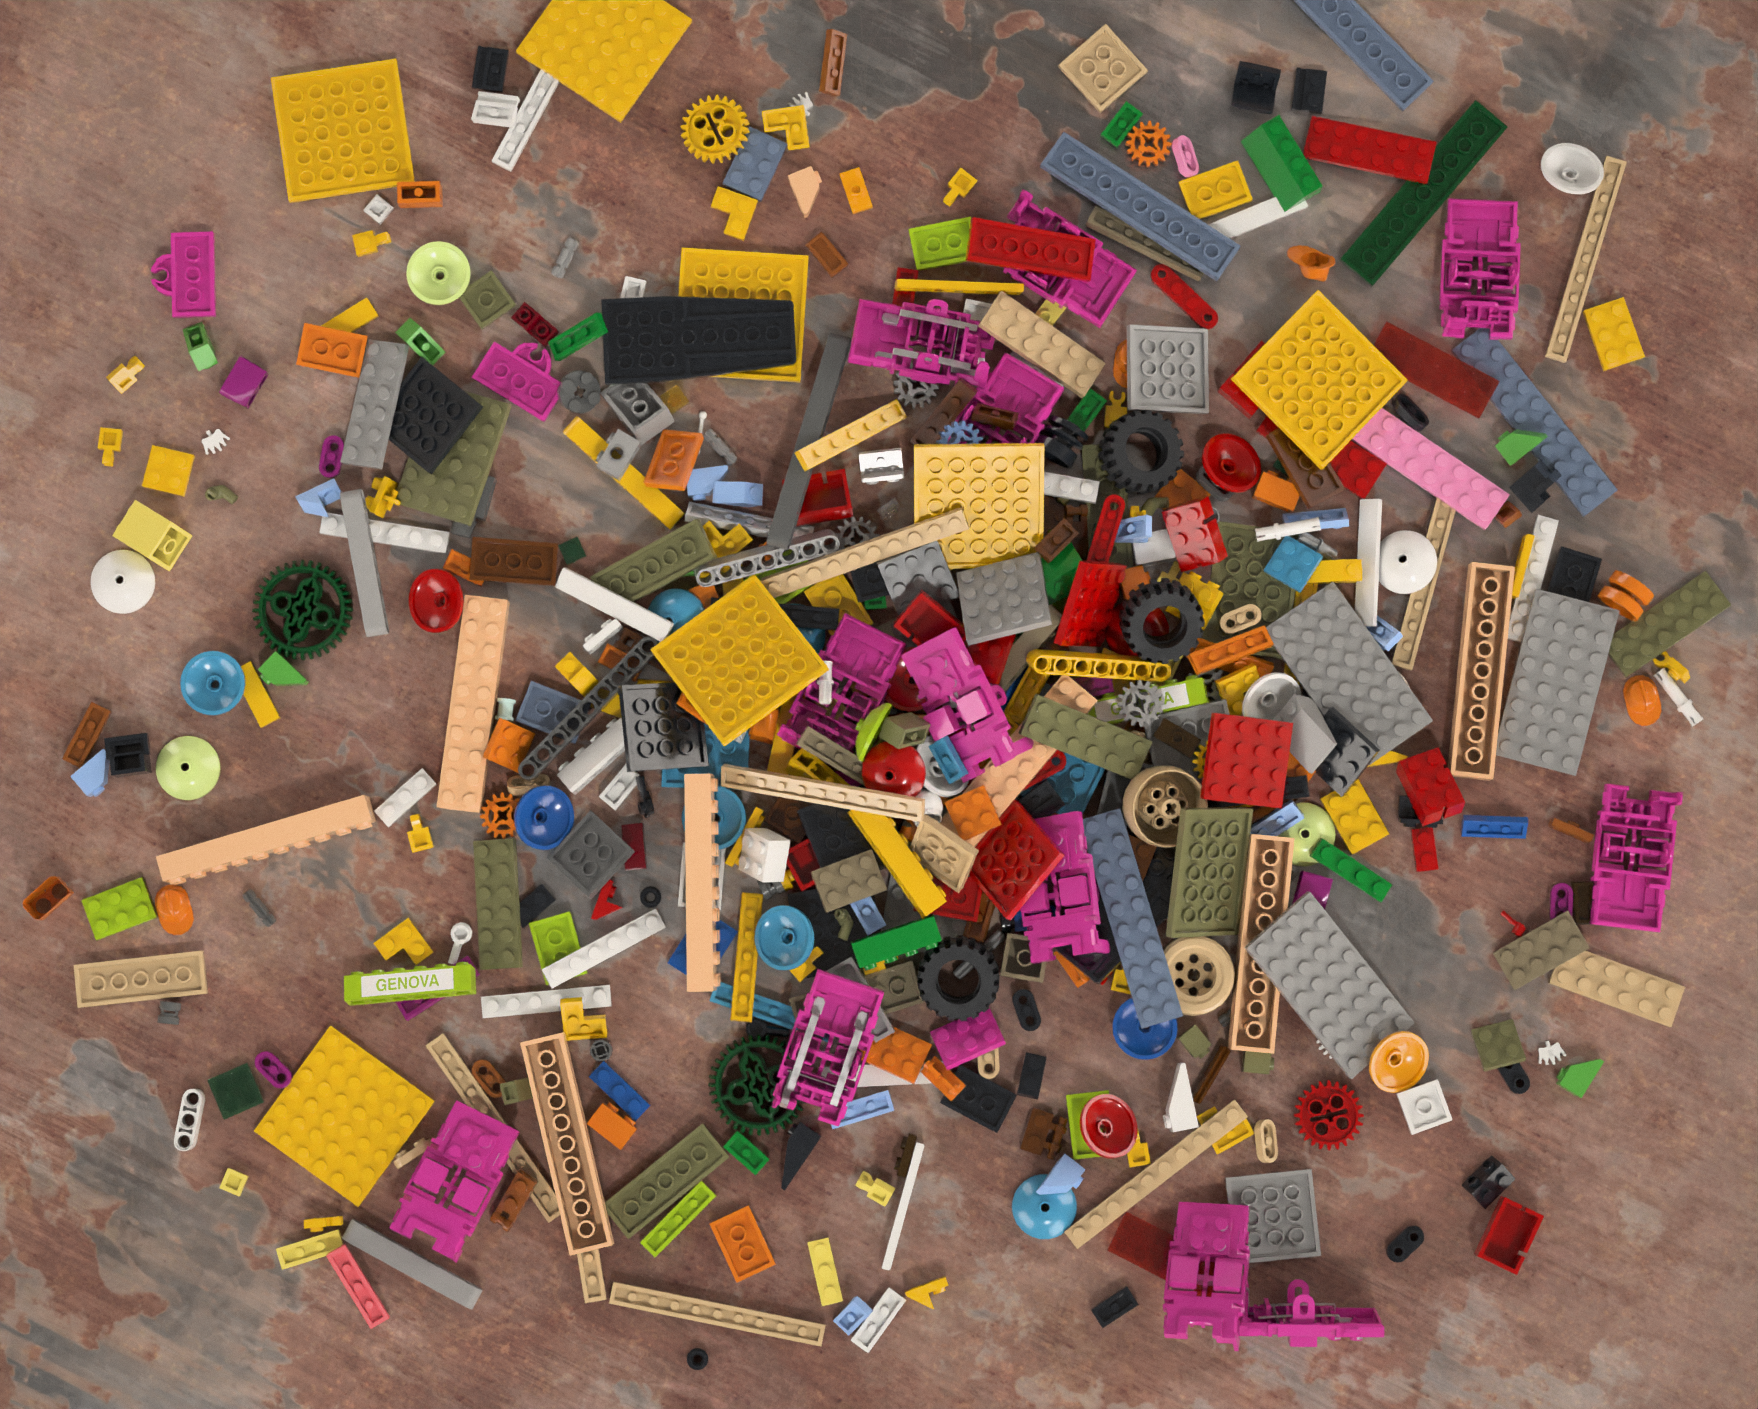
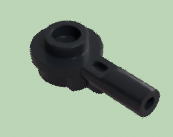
M639 775L635 777L641 797L640 802L637 803L640 815L648 818L651 814H654V805L649 791L646 790L644 775Z
M753 1018L752 1023L748 1022L746 1025V1033L748 1036L752 1035L753 1039H757V1034H761V1038H763L765 1034L788 1037L789 1029L767 1026L759 1018Z

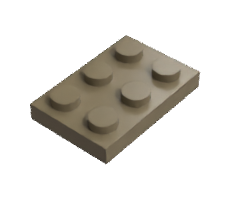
M872 849L811 872L826 913L887 890Z

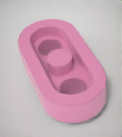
M1184 135L1175 138L1172 141V151L1180 174L1186 178L1197 175L1199 164L1190 139Z

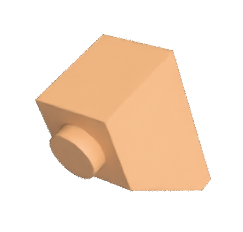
M812 166L788 175V181L804 218L809 216L820 190L819 183L822 182L818 171H813Z

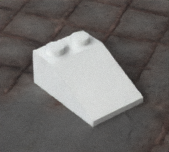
M1183 1062L1177 1063L1165 1109L1166 1115H1163L1165 1128H1169L1171 1132L1199 1127L1187 1069Z

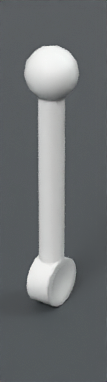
M705 411L699 413L698 433H702L704 419L707 417Z

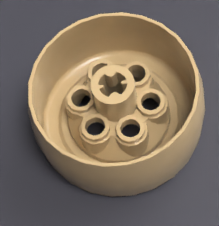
M1161 765L1146 768L1130 781L1124 793L1122 810L1129 829L1139 839L1150 845L1167 848L1176 847L1181 808H1207L1208 803L1206 799H1200L1202 786L1191 774L1181 768ZM1170 788H1173L1175 791L1173 796H1170L1168 793ZM1155 790L1160 791V796L1158 798L1153 797V792ZM1167 804H1170V805H1171L1170 810L1167 811V812H1165V811L1167 810V806H1166V805H1167ZM1149 805H1153L1154 807L1152 813L1147 812V807ZM1158 818L1163 819V823L1160 825L1156 824Z
M1201 936L1175 938L1163 947L1183 1015H1204L1216 1010L1225 1002L1233 988L1235 973L1231 957L1222 945L1212 938ZM1192 954L1198 957L1196 963H1191L1189 960ZM1177 962H1181L1184 965L1182 971L1176 970L1175 965ZM1205 963H1210L1212 966L1208 972L1203 969ZM1190 969L1198 972L1195 981L1189 980L1187 977ZM1178 978L1183 980V986L1177 987L1175 984V980ZM1205 979H1209L1212 983L1209 988L1203 986ZM1191 987L1197 989V994L1194 996L1189 994Z

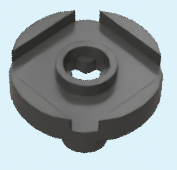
M569 372L562 378L560 386H558V399L561 405L571 412L586 413L592 410L601 399L600 385L597 379L589 372ZM577 386L580 389H584L581 398L579 395H574V392L577 391Z

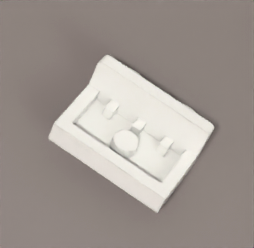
M901 448L858 452L862 483L866 482V484L872 485L877 484L879 481L897 482L904 478Z

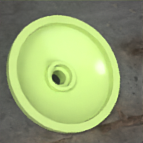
M437 241L427 243L414 252L408 262L406 275L410 289L420 300L432 305H444L455 301L465 292L469 285L471 271L466 256L459 248L447 242ZM439 273L444 274V278L441 280L437 279Z
M182 736L170 741L163 747L156 761V775L161 787L169 795L181 800H195L205 796L215 787L220 776L221 766L217 752L208 742L194 736ZM185 763L189 765L187 771L182 769V765Z
M1305 802L1295 803L1304 814V819L1278 836L1294 838L1292 865L1300 867L1312 866L1319 863L1311 858L1310 854L1320 838L1334 846L1336 836L1334 823L1327 812L1321 807ZM1303 830L1308 831L1309 836L1307 838L1302 837L1301 832Z

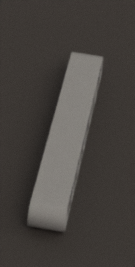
M356 489L340 492L366 636L374 637L389 634V625L363 490Z
M825 529L792 538L789 547L792 553L788 556L782 555L784 549L765 545L713 559L695 569L694 576L700 586L709 587L831 554L839 549L840 542L835 532ZM827 538H833V539H834L831 544H829V545H825V544H824V541H825ZM806 544H813L810 550H803ZM764 555H772L769 561H762ZM745 560H750V561H751V563H750L749 566H747V567H742V566H741V563H742L743 561H745ZM723 566H730L729 571L724 573L720 572V569ZM703 571L710 572L706 578L699 577Z
M352 1219L342 1236V1239L471 1310L483 1291L473 1283L358 1220Z

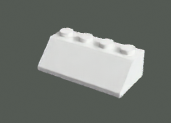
M614 718L606 725L608 729L602 735L599 732L590 740L591 745L586 749L584 747L580 748L574 754L576 758L572 762L566 761L558 768L560 772L557 776L574 795L581 791L625 751L622 718L619 720Z

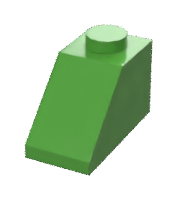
M411 318L395 332L420 358L423 357L432 365L445 353L430 335Z
M203 322L183 329L188 352L198 371L209 369L217 364V357Z
M1514 430L1512 433L1506 431L1498 438L1500 442L1495 447L1511 466L1548 436L1546 433Z
M277 651L258 669L262 673L259 677L268 685L272 683L275 686L307 685L309 683Z
M1594 1059L1567 1065L1566 1068L1562 1067L1556 1076L1558 1079L1556 1084L1574 1096L1582 1098L1604 1061Z

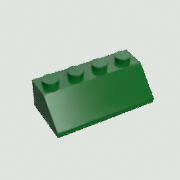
M1280 115L1262 124L1241 141V144L1271 193L1279 201L1284 212L1321 192L1323 187Z
M1071 542L1049 564L1043 557L1041 558L1049 605L1069 596L1079 562L1082 561Z
M929 915L923 919L920 918L851 941V945L859 968L864 967L866 971L877 967L876 963L885 961V964L896 961L898 960V955L905 953L906 957L917 954V949L926 947V950L938 947V942L942 941L934 916Z

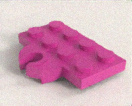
M214 232L171 233V254L162 255L155 259L156 261L151 267V272L155 274L159 271H166L167 278L164 281L151 279L153 286L161 294L172 297L173 318L216 317Z
M493 342L473 374L472 379L545 423L559 400L557 390L561 383L549 375L552 369V360L548 351L544 348L541 359L534 361L530 358V355L538 348L537 343H523L511 352L498 343Z

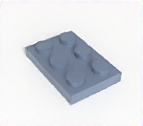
M749 126L750 133L745 134L748 141H742L741 144L744 148L738 149V155H735L723 185L762 202L788 145Z
M531 681L515 721L550 734L582 700ZM590 703L585 704L583 707L585 714L589 712ZM576 718L571 719L568 722L569 729H577L580 724L579 720ZM563 734L555 735L558 738L565 739ZM579 735L571 743L576 744Z

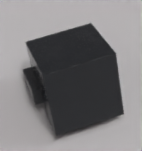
M1540 460L1509 488L1526 508L1533 513L1550 497L1546 489L1562 475L1557 469L1551 472L1544 462Z
M148 733L104 738L106 760L110 762L111 776L119 778L152 773Z

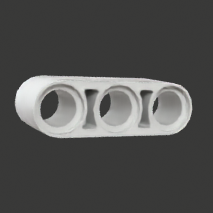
M189 1089L182 1097L174 1137V1145L180 1151L191 1150L197 1143L205 1103V1094L200 1089ZM193 1092L199 1097L195 1105L189 1101V1096ZM187 1114L194 1116V1124L191 1126L185 1123V1116ZM183 1135L190 1138L188 1147L181 1145L180 1140Z

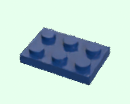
M720 920L716 921V930H720V943H716V951H720L721 960L738 931ZM686 934L667 962L685 975H687Z

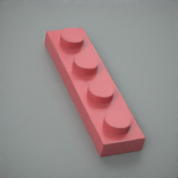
M346 1243L326 1254V1257L370 1329L389 1319L390 1315Z

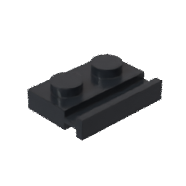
M478 46L472 89L503 93L509 50Z
M1296 68L1292 111L1298 110L1300 112L1322 114L1327 71Z
M1047 779L1017 800L1033 819L1051 816L1065 806L1064 801Z

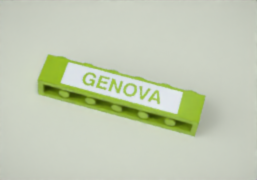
M1191 675L1185 677L1186 681L1177 682V679L1164 681L1165 685L1159 686L1156 693L1163 694L1159 701L1165 702L1159 708L1163 710V713L1209 703L1204 678H1199L1198 675ZM1156 683L1151 684L1150 688L1156 686ZM1145 689L1140 690L1141 694L1144 696L1151 695V693ZM1114 693L1103 694L1102 699H1099L1088 713V715L1110 724L1125 722L1124 718L1126 714H1119L1123 707L1117 706V703L1122 702V699L1118 697L1119 695L1115 696ZM1132 694L1128 697L1127 705L1132 701ZM1138 697V704H1136V707L1142 708V710H1144L1143 704L1146 703V700H1141ZM1155 702L1150 706V714L1154 710ZM1140 712L1130 713L1136 718H1143Z
M457 962L456 966L436 964L434 968L415 966L413 970L394 968L391 972L373 970L370 974L351 972V975L344 976V1001L350 1006L476 994V971L468 962Z

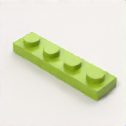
M701 1180L640 1243L656 1257L717 1195Z

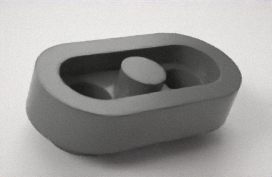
M1203 466L1197 471V482L1215 499L1225 502L1233 496L1234 492L1224 490L1216 485L1209 478Z

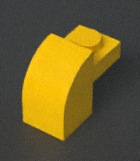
M571 652L555 665V668L584 698L599 683Z

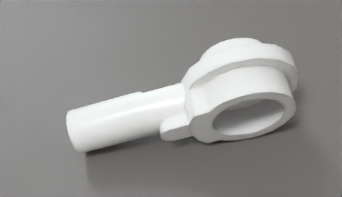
M464 922L456 923L451 929V937L454 944L448 960L450 964L457 962L462 944L468 942L472 937L471 927Z

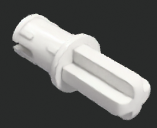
M824 661L829 670L817 680V684H819V703L825 705L830 704L832 699V685L834 681L832 680L833 662Z

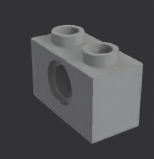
M618 429L616 433L612 432L606 442L609 445L605 452L601 450L598 454L596 466L599 470L620 481L641 447V442ZM613 450H622V457L619 459L612 458L611 453Z

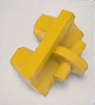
M386 476L384 478H374L372 488L377 490L375 498L371 496L365 498L366 507L369 509V512L384 518L386 511H391L393 504L400 505L401 502L396 500L398 491H396L397 482Z

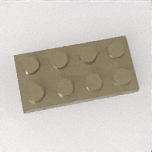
M1566 911L1493 952V955L1515 991L1588 950L1590 947L1569 911Z

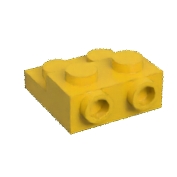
M1192 571L1189 574L1183 572L1179 582L1182 586L1185 585L1190 589L1200 604L1204 613L1202 616L1205 619V626L1201 627L1204 631L1224 593L1218 590L1219 585L1208 581L1207 584L1200 581L1202 576ZM1167 607L1165 611L1180 618L1181 613L1177 608Z

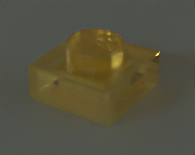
M678 385L660 396L672 415L689 404L688 399Z

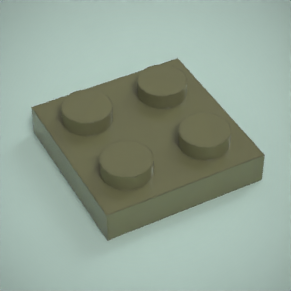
M492 270L469 285L459 297L482 330L517 306Z
M1513 1019L1471 1030L1484 1072L1526 1061Z

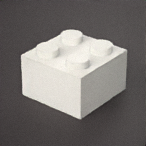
M745 828L738 870L761 882H784L790 840L767 828Z

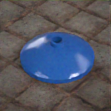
M546 785L537 786L526 792L518 802L514 815L515 829L520 839L526 845L539 850L557 847L571 832L574 823V809L569 797L562 790ZM539 812L540 816L536 819V814Z
M1132 998L1126 1000L1118 1008L1113 1019V1035L1116 1043L1126 1054L1137 1059L1148 1060L1163 1055L1171 1048L1177 1035V1019L1152 1025L1147 1029H1141Z

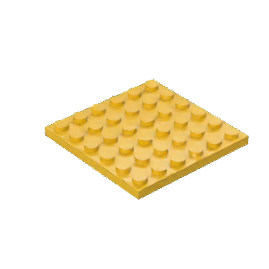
M551 0L516 49V53L621 123L688 29L692 19L664 0Z
M397 59L271 77L289 203L397 187V182H415Z
M697 248L681 249L678 297L790 300L794 304L795 365L710 377L801 383L809 256Z
M1319 290L1231 378L1320 470L1346 446L1408 381Z
M1044 443L914 444V524L961 507L969 525L968 530L937 540L949 569L977 568L1037 552L1034 547L1043 539Z
M755 574L650 649L723 746L729 744L829 670L828 666Z
M330 1026L295 1073L291 1083L285 1087L254 1132L359 1207L393 1161L395 1155L398 1154L435 1103V1100L336 1028Z

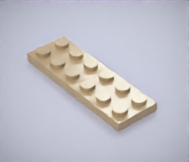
M1003 291L999 292L978 327L1081 398L1085 397L1105 365V362Z
M204 951L74 965L78 1008L208 994Z
M1584 951L1554 968L1548 982L1551 985L1667 1027H1672L1685 989L1684 986L1588 951Z

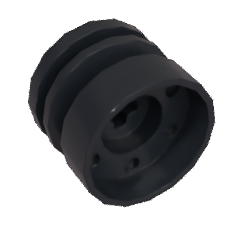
M1050 415L1048 422L1051 425H1044V430L1050 435L1040 434L1035 443H1044L1045 458L1064 468L1071 469L1078 457L1071 448L1082 450L1083 445L1081 442H1086L1089 436L1071 421Z

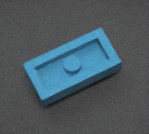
M948 736L929 746L949 784L968 774Z

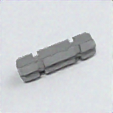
M567 239L566 247L562 249L556 261L557 266H554L551 272L553 276L563 278L566 272L564 269L568 268L574 255L573 251L579 245V242L575 239Z
M709 429L704 433L703 437L708 443H711L710 445L720 457H723L724 461L731 466L737 461V457L733 452L730 453V449L719 437H716L717 434L712 429Z

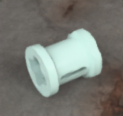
M497 698L499 706L495 720L502 718L514 722L512 715L516 700Z

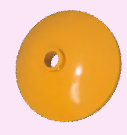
M1399 1031L1386 1036L1377 1044L1370 1057L1369 1073L1372 1081L1380 1089L1390 1093L1402 1092L1414 1086L1421 1079L1428 1065L1429 1053L1425 1042L1416 1034L1408 1031Z

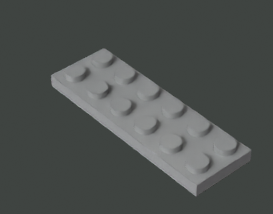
M368 339L341 463L382 470L408 355V345Z

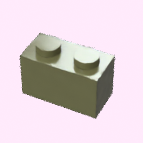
M912 712L891 716L883 721L879 737L897 749L923 744L931 724Z

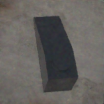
M801 1121L798 1125L794 1123L787 1133L790 1137L787 1143L781 1186L783 1190H786L822 1137Z

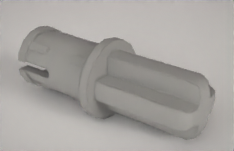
M1308 532L1298 535V542L1318 552L1325 559L1334 560L1331 556H1337L1338 551L1325 544L1323 539H1317Z

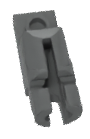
M488 476L472 525L468 526L453 522L450 531L452 534L471 538V534L478 522L475 520L486 521L497 483L495 477Z

